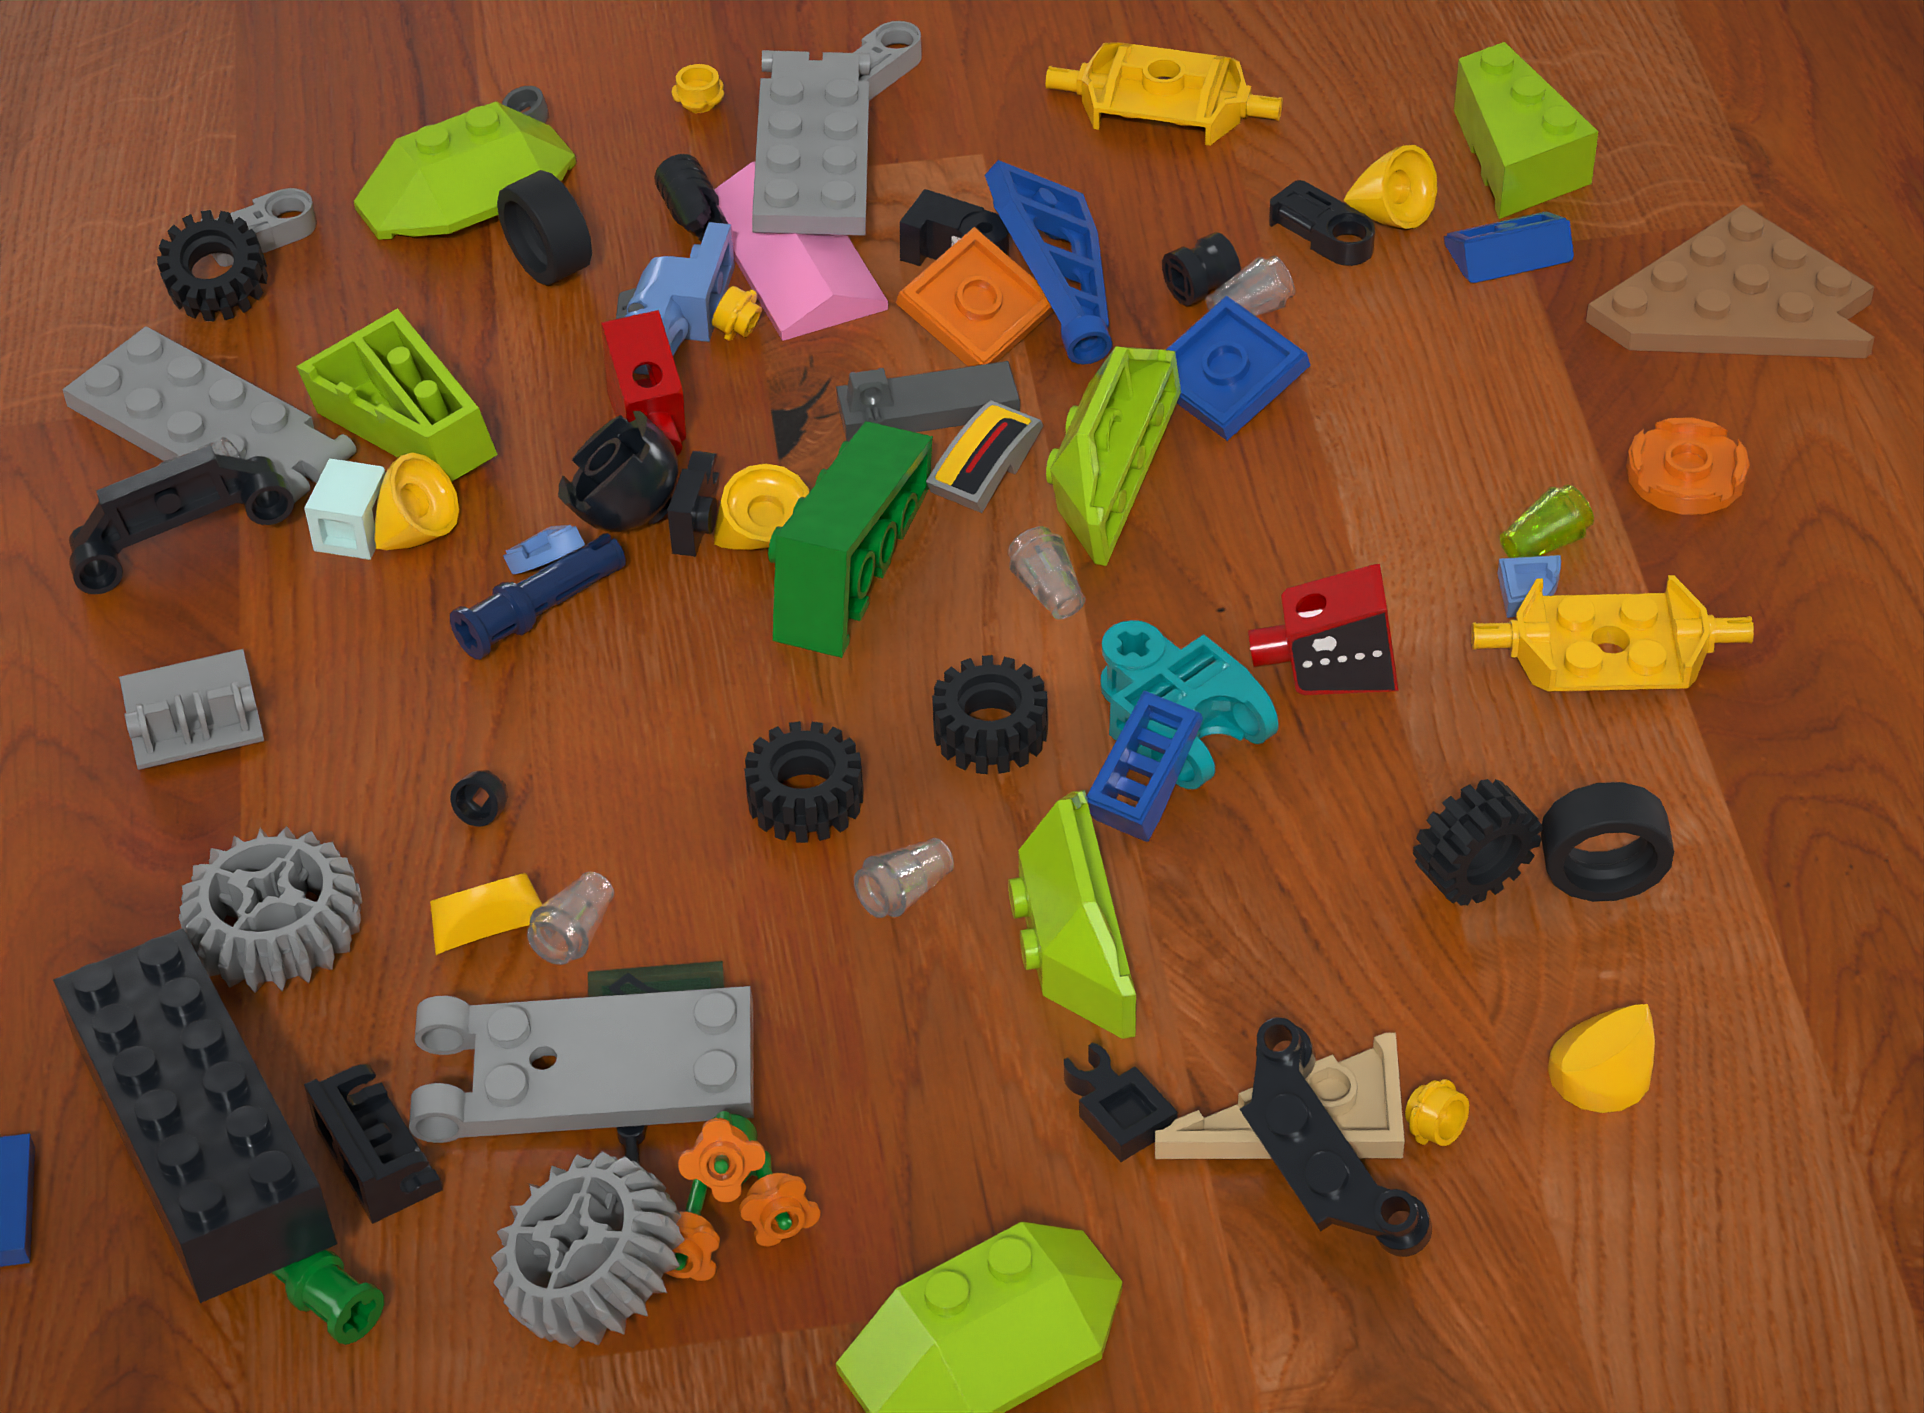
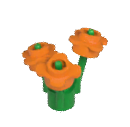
M727 1111L719 1112L716 1117L708 1120L703 1125L702 1132L696 1139L694 1148L681 1153L678 1162L679 1171L684 1178L693 1180L685 1212H679L681 1217L676 1223L685 1239L678 1247L672 1250L680 1267L665 1273L675 1278L691 1277L697 1281H706L715 1275L716 1264L711 1260L712 1252L719 1247L720 1238L711 1223L700 1216L708 1187L712 1189L713 1197L716 1200L731 1202L741 1195V1184L746 1182L751 1175L757 1176L758 1180L748 1190L746 1198L740 1204L739 1212L743 1220L753 1223L756 1228L754 1237L756 1242L762 1246L777 1245L782 1239L796 1235L802 1228H809L819 1220L821 1212L818 1204L808 1201L804 1195L806 1191L804 1180L798 1176L772 1172L771 1155L757 1141L756 1128L747 1118L737 1114H730Z

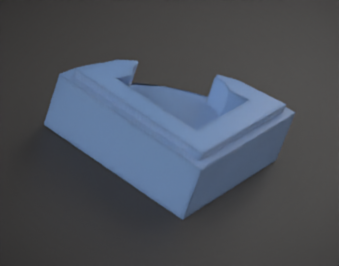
M550 526L506 551L507 554L503 555L511 573L518 574L559 559L581 548L585 543L576 526Z
M1560 555L1499 559L1497 575L1507 618L1516 617L1517 611L1536 579L1543 578V596H1553L1555 594L1561 570Z

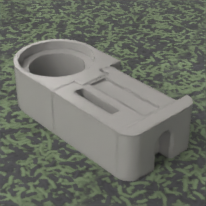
M905 21L884 23L862 38V46L853 52L870 53V75H859V81H869V101L920 63L922 59L921 32L914 24ZM892 44L909 45L908 47L897 49L886 47Z
M285 188L252 199V206L230 213L233 222L240 217L246 221L249 230L253 229L263 253L309 236L316 228L312 198L307 192L297 188ZM286 212H302L300 215L292 218H277L278 215ZM212 254L220 266L233 265L234 258L230 254Z

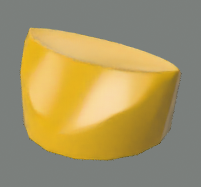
M1416 145L1396 147L1378 158L1364 171L1347 192L1344 201L1350 207L1381 224L1403 229L1417 228L1429 217L1437 196V175L1433 161L1425 150Z
M413 452L401 455L390 465L385 473L376 508L374 533L376 549L394 550L422 545L450 533L457 524L459 504L455 488L449 476L440 465L426 455Z
M759 464L748 466L735 473L724 486L717 514L714 545L734 550L769 548L770 539L775 528L784 526L793 514L798 499L809 494V488L799 475L782 466Z
M526 873L430 901L436 955L502 932L551 921Z
M1636 1004L1617 1008L1594 1016L1567 1031L1554 1044L1550 1052L1547 1070L1552 1086L1563 1099L1581 1109L1599 1113L1622 1111L1641 1100L1649 1090L1655 1051L1653 1020L1648 1004Z

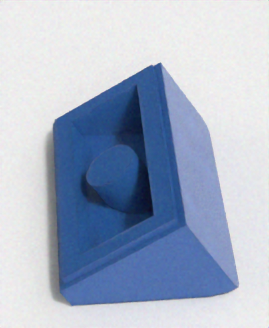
M1546 211L1447 233V236H1443L1446 248L1463 276L1471 283L1567 263L1573 260L1574 257L1570 220Z

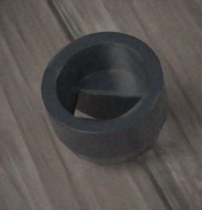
M489 770L474 771L467 774L455 784L451 791L450 801L453 811L459 819L468 825L476 827L488 825L505 808L508 798L506 784ZM484 789L488 793L489 798L480 807L473 800Z

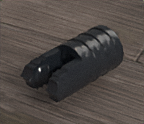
M678 154L669 157L659 165L654 176L655 185L670 210L672 217L678 224L682 225L688 232H695L701 243L709 222L728 224L719 207L718 195L703 171L701 164L695 157L689 154Z

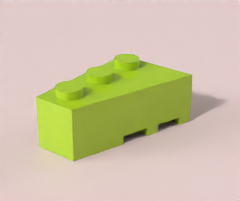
M1502 42L1459 58L1454 112L1471 153L1477 154L1482 166V180L1485 186H1490L1495 198V211L1499 219L1592 184L1598 130L1510 46Z
M398 308L296 366L318 414L398 458L401 455L412 452L426 455L440 465L449 476L451 482L498 455L479 407Z

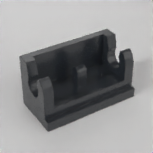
M362 1064L353 1066L321 1082L315 1079L304 1084L314 1125L373 1224L441 1192L443 1189L435 1169L431 1168L428 1159L412 1137L389 1099L382 1082L364 1087L359 1092L348 1095L353 1088L367 1084L376 1078V1074L371 1066Z

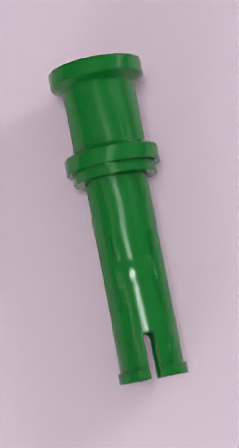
M323 1250L272 1272L276 1278L285 1284V1293L290 1303L300 1311H312L326 1322L328 1333L338 1343L347 1345L358 1341L375 1326L381 1316L384 1307V1295L381 1290L371 1283L365 1282L360 1284L344 1271L343 1261L332 1251Z

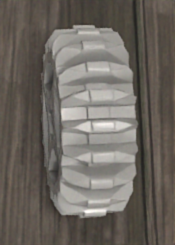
M287 826L277 837H268L260 828L256 839L246 842L234 835L231 849L223 851L211 848L209 864L193 865L192 882L182 885L183 894L181 900L183 905L180 906L181 914L179 915L181 928L185 930L208 976L221 974V978L226 981L229 988L237 985L244 979L254 993L258 991L264 982L273 981L283 991L287 979L296 976L309 983L312 973L311 969L317 966L332 970L335 959L334 953L350 952L351 935L360 932V904L363 901L360 886L356 883L354 869L346 857L340 856V852L336 850L333 842L320 844V841L316 839L312 831L296 839ZM308 891L319 897L317 902L306 899L305 895ZM227 915L237 918V922L233 927L223 922Z
M602 1151L592 1161L591 1159H585L576 1155L569 1171L551 1166L549 1181L544 1185L538 1186L528 1183L531 1196L524 1205L510 1206L515 1220L511 1226L497 1231L504 1247L491 1257L499 1272L493 1283L499 1289L500 1295L505 1299L503 1303L509 1308V1313L537 1337L545 1338L549 1342L556 1340L572 1348L581 1339L599 1345L607 1328L611 1331L625 1334L626 1320L633 1313L648 1316L645 1302L652 1293H667L661 1278L665 1272L680 1267L672 1250L685 1240L679 1231V1226L676 1224L681 1214L678 1212L675 1202L665 1191L666 1186L654 1174L648 1173L637 1162L630 1161L625 1156L618 1160L616 1157L609 1156Z

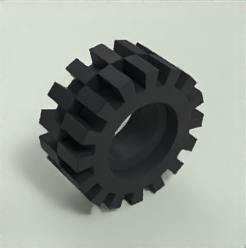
M211 210L201 211L202 221L196 223L190 214L182 218L185 229L181 231L177 226L173 225L167 231L171 242L164 239L160 242L159 250L162 256H157V265L165 287L177 308L180 310L184 307L186 314L196 319L199 311H201L205 321L215 322V312L217 311L222 312L224 320L234 318L231 308L238 305L243 313L251 308L248 296L259 300L263 294L260 283L267 284L268 274L265 269L267 264L257 236L252 228L249 230L246 221L238 217L233 222L229 212L220 211L218 220H214ZM226 253L234 258L232 267L216 278L200 279L192 274L193 266L201 258L209 254Z
M993 655L982 656V665L975 666L972 659L969 658L961 661V673L951 666L944 672V681L937 680L934 686V696L932 695L934 740L936 746L941 745V754L947 760L956 755L957 767L966 770L969 764L974 762L976 763V773L987 774L988 765L997 764L998 773L1001 774L1010 772L1009 761L1014 760L1019 768L1029 763V753L1037 757L1042 751V741L1046 742L1048 735L1047 691H1044V682L1040 676L1033 678V669L1024 663L1016 671L1015 659L1005 656L1001 665H993ZM987 708L1001 709L1011 713L1010 716L995 721L978 720L969 716L975 711Z
M800 721L789 723L790 733L783 734L779 726L769 730L770 743L759 737L753 743L754 753L748 751L745 758L746 768H744L747 801L752 818L758 817V826L765 832L774 826L775 837L786 840L790 831L796 832V843H808L807 833L817 832L819 841L830 838L829 827L832 825L841 833L848 828V817L857 818L860 813V803H863L862 765L860 752L856 753V744L850 737L843 741L842 731L835 727H832L827 734H824L823 723L812 721L810 731H801ZM798 775H816L826 779L822 784L806 789L791 788L782 784L787 779Z
M1488 779L1479 781L1476 790L1471 784L1460 789L1461 797L1457 800L1452 796L1448 797L1442 802L1446 809L1441 814L1432 812L1426 820L1431 825L1430 829H1420L1416 837L1421 844L1413 847V855L1417 858L1415 863L1453 904L1457 901L1460 906L1468 905L1471 899L1476 904L1485 901L1487 891L1489 890L1496 895L1504 889L1502 883L1504 880L1510 877L1514 881L1521 874L1517 869L1521 863L1530 864L1535 855L1529 849L1540 846L1542 838L1538 833L1543 831L1542 824L1538 821L1539 818L1507 785L1496 779L1493 784Z

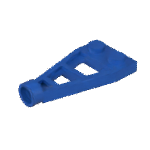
M997 160L985 174L993 197V206L1061 322V338L1069 359L1077 364H1091L1101 360L1111 350L1112 340L1107 329L1109 327L1098 231L1084 194ZM1038 230L1043 231L1053 239L1069 241L1072 252L1044 242ZM1064 277L1079 282L1081 290L1070 287Z

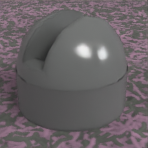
M535 86L516 88L508 93L502 102L503 105L519 112L530 107L528 111L522 113L545 124L549 118L548 104L542 91Z

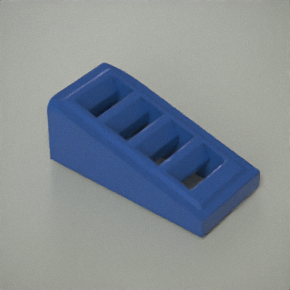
M1143 691L1087 794L1091 816L1098 822L1148 842L1161 819L1203 720L1201 713ZM1153 720L1177 731L1172 739L1146 729L1149 721ZM1139 744L1164 754L1161 761L1158 762L1137 753ZM1128 770H1133L1151 778L1148 785L1145 786L1126 778ZM1118 794L1137 801L1136 807L1117 800Z

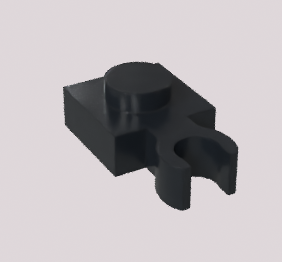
M693 451L690 456L688 469H682L667 510L672 554L696 557L704 533L711 534L714 530L717 517V500L711 497V495L716 491L720 476L719 472H713L718 457L717 453Z
M1091 1043L1088 1045V1062L1095 1069L1091 1071L1079 1070L1067 1057L1064 1059V1082L1073 1093L1084 1096L1079 1099V1117L1116 1158L1123 1162L1154 1143L1155 1131L1163 1130L1170 1126L1177 1119L1178 1112L1136 1067L1118 1076L1111 1069V1060L1106 1050L1098 1044Z

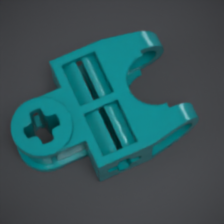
M1123 621L1113 625L1105 632L1102 639V655L1107 662V666L1101 674L1100 688L1105 699L1110 702L1109 735L1117 741L1143 691L1199 712L1203 717L1200 728L1176 781L1178 786L1186 789H1197L1212 779L1215 774L1213 758L1205 744L1200 740L1202 737L1211 734H1225L1239 741L1245 738L1254 744H1261L1277 733L1278 717L1267 692L1246 667L1204 634L1180 650L1164 637L1156 627L1143 621ZM1153 720L1149 721L1146 728L1170 739L1173 738L1177 731ZM1140 744L1136 751L1158 762L1161 761L1164 755Z

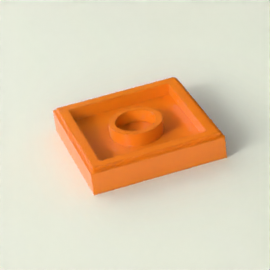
M975 227L902 289L896 300V304L968 367L997 363L1054 311L1037 280Z

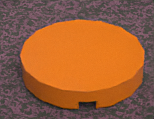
M1693 417L1668 418L1656 422L1655 429L1645 434L1643 429L1634 436L1628 451L1626 464L1628 480L1642 499L1659 509L1681 515L1709 514L1727 508L1742 495L1750 466L1747 450L1739 439L1736 445L1733 440L1727 438L1728 430L1716 423Z

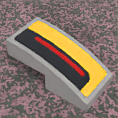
M990 400L960 430L926 480L931 493L983 513L1006 471L1013 474L1017 473L1043 427L1042 421Z

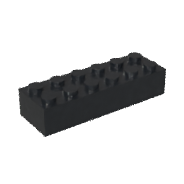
M183 928L162 937L150 939L144 944L99 962L87 964L76 971L53 979L76 1045L200 1303L337 1245L320 1184Z

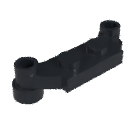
M208 445L96 490L99 499L98 504L85 524L76 528L69 538L72 551L69 560L71 573L75 585L81 591L88 594L106 593L114 589L122 579L123 569L118 554L123 548L235 503L244 505L248 517L253 522L260 525L277 524L286 519L294 507V499L288 482L282 475L277 473L274 463L267 457L255 456L246 460L215 454L212 446Z
M1276 1017L1264 1022L1257 1033V1061L1252 1100L1240 1108V1111L1320 1232L1335 1224L1376 1236L1381 1247L1392 1255L1407 1257L1419 1253L1426 1247L1432 1235V1221L1424 1204L1403 1190H1390L1375 1183L1305 1080L1312 1072L1316 1062L1315 1049L1307 1033L1286 1018ZM1291 1041L1285 1050L1273 1051L1278 1043ZM1398 1211L1410 1213L1407 1220L1401 1224L1392 1225L1388 1223L1389 1218Z

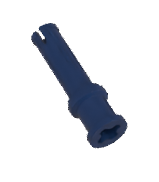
M604 533L586 546L566 555L526 580L517 584L514 582L498 584L492 589V596L469 609L465 606L454 609L450 613L452 631L465 652L472 658L480 660L490 653L491 646L513 633L523 635L530 631L536 623V617L543 614L546 610L583 591L598 580L622 569L626 564L625 554L615 538L611 540V535Z

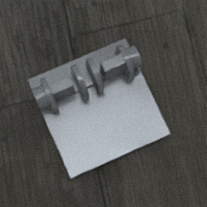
M243 649L119 677L126 709L124 714L126 725L132 740L138 770L264 741Z

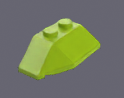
M495 101L485 106L475 107L466 113L437 124L424 126L416 132L397 138L355 198L354 206L357 213L378 240L393 239L396 234L412 237L450 234L499 215L497 208L499 191L539 170L552 173L562 181L567 170H571L575 166L576 157L550 125Z
M1116 346L1089 382L1079 406L1073 405L1067 416L1066 435L1059 449L1054 448L1049 455L1046 479L1049 484H1053L1057 509L1088 555L1097 565L1107 566L1181 394L1175 351Z
M1085 790L1072 791L1054 804L1018 850L1019 878L1008 879L1009 899L1013 918L1025 917L1027 929L1020 930L1023 964L1025 970L1037 969L1044 997L1122 1039L1135 1037L1136 992Z
M1020 1222L897 1287L836 1362V1369L866 1413H1005L1102 1359L1116 1306L1122 1293V1280L1084 1231Z

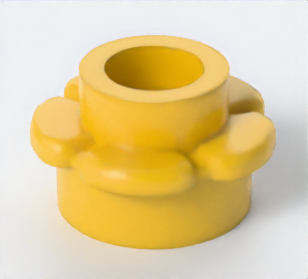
M693 64L682 68L677 73L676 85L672 88V97L674 101L681 102L682 106L688 111L704 113L722 101L724 98V91L722 90L724 84L713 67L705 64Z
M732 286L720 300L712 318V326L725 333L724 339L727 341H731L737 333L747 337L755 328L762 312V307L755 304L757 300L756 291L752 289L745 292L736 286Z
M1442 1079L1441 1081L1433 1080L1427 1085L1419 1086L1411 1094L1405 1110V1117L1409 1123L1410 1132L1415 1135L1416 1141L1422 1145H1425L1428 1141L1440 1146L1450 1145L1458 1138L1465 1127L1469 1115V1101L1464 1094L1456 1091L1453 1082L1447 1079Z

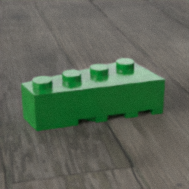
M865 421L850 441L842 443L837 458L828 469L823 468L820 471L815 486L809 494L798 499L793 514L784 526L775 528L768 548L769 562L775 563L772 641L840 658L843 657L850 643V637L847 634L848 620H862L870 604L869 596H866L870 588L873 576L883 578L891 564L896 539H904L929 490L926 480L931 474L933 436Z

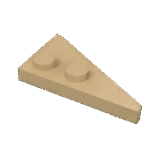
M1383 1033L1374 1037L1372 1049L1343 1061L1337 1062L1333 1054L1316 1061L1312 1072L1305 1080L1358 1158H1403L1405 1140L1396 1033ZM1253 1088L1239 1093L1238 1104L1205 1118L1197 1110L1175 1119L1170 1126L1163 1130H1156L1155 1159H1272L1240 1111V1108L1251 1102Z

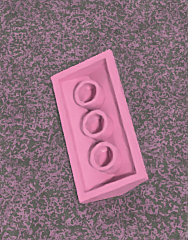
M751 162L714 189L718 195L719 207L726 218L725 220L728 224H731L734 259L751 289L756 291L757 299L782 341L888 310V300L847 235L752 232L755 162Z

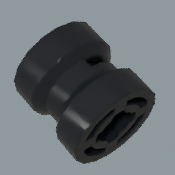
M1218 232L1198 239L1195 247L1192 249L1183 246L1165 254L1162 259V271L1167 287L1173 297L1185 306L1205 299L1208 291L1211 289L1222 291L1236 285L1241 278V266L1237 253L1230 241Z

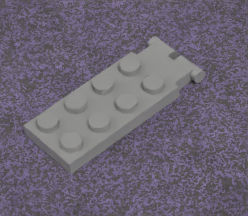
M762 50V72H772L771 78H760L752 232L866 235L869 81H859V75H870V53L823 52V60H809V52Z
M147 326L62 389L67 407L164 462H169L208 445L212 446L215 454L246 460L255 456L267 457L274 463L277 473L282 475L288 482L294 503L310 491V484L306 478L315 483L318 482L329 458L346 461L356 453V446L348 436L341 434L333 440L314 429L312 417Z

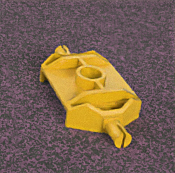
M1121 42L1103 43L1088 63H1082L1080 71L1049 66L1045 82L1046 89L1077 92V95H1081L1082 103L1093 129L1099 130L1102 113L1120 115L1125 118H1142L1170 122L1180 126L1192 125L1206 127L1205 145H1212L1240 124L1242 118H1247L1248 116L1279 121L1283 104L1282 97L1275 98L1251 94V86L1245 83L1240 61L1234 58ZM1159 77H1170L1171 79H1158V78H1159Z
M1668 575L1665 593L1543 596V578H1538L1517 611L1516 619L1510 620L1509 623L1473 622L1471 625V644L1473 650L1510 648L1511 658H1518L1532 685L1548 692L1689 688L1696 681L1706 654L1714 652L1715 643L1749 644L1753 642L1754 635L1751 616L1714 618L1713 615H1707L1706 608L1675 575ZM1604 643L1614 644L1621 647L1624 651L1606 653L1598 645Z

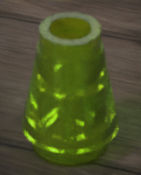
M1565 484L1559 489L1550 487L1508 530L1500 534V543L1509 558L1541 556L1583 539L1586 535V529L1594 523V515L1585 497L1574 486Z

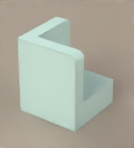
M329 458L304 507L314 551L371 560L376 550L375 522L372 507L379 495L385 475L384 467Z

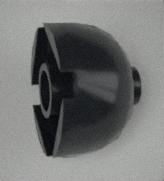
M633 411L636 420L630 423L620 415L596 431L572 458V461L579 467L572 482L565 476H562L559 483L558 497L583 521L596 529L608 532L629 531L645 523L649 525L654 524L667 514L672 499L671 496L677 484L678 459L674 446L665 434L641 411Z

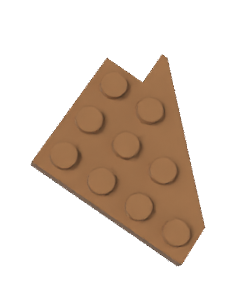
M1743 204L1588 304L1586 322L1626 349L1635 351L1867 358L1872 353L1875 337L1848 319L1871 305L1874 286Z

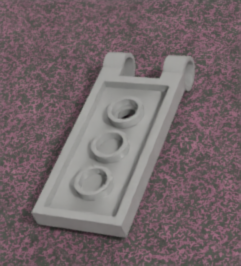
M750 986L468 1005L465 1001L452 996H434L423 1000L417 1006L415 1042L419 1048L438 1055H450L463 1050L475 1049L473 1092L465 1093L456 1086L444 1083L426 1084L413 1091L411 1095L409 1130L415 1137L423 1141L444 1143L464 1137L700 1122L716 1117L721 1111L741 1115L745 1118H754L753 998ZM555 1056L557 1058L554 1065L548 1069L539 1070L532 1067V1062L540 1057Z

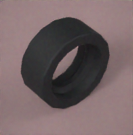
M539 170L499 191L497 208L505 238L522 267L537 282L549 286L590 265L592 245L585 219L568 189L552 173Z
M1624 782L1595 783L1581 787L1555 801L1543 817L1541 838L1546 871L1554 886L1571 897L1597 902L1618 901L1636 896L1658 884L1672 867L1674 846L1667 812L1660 798L1644 787ZM1605 833H1628L1640 836L1630 844L1610 851L1589 852L1574 848L1588 838Z

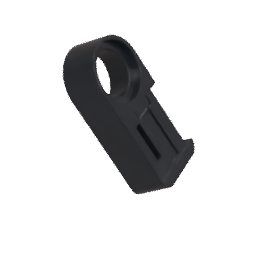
M1297 180L1270 199L1269 225L1273 227L1278 223L1310 241V249L1330 261L1340 265L1353 266L1366 262L1373 255L1375 224L1371 218L1303 180ZM1339 235H1355L1361 237L1362 240L1344 242L1335 237Z

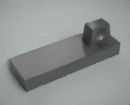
M1008 361L889 379L886 378L884 368H878V370L851 372L848 385L836 386L837 405L846 441L852 439L865 421L912 432H922L966 425L978 410L990 400L1020 411V399Z

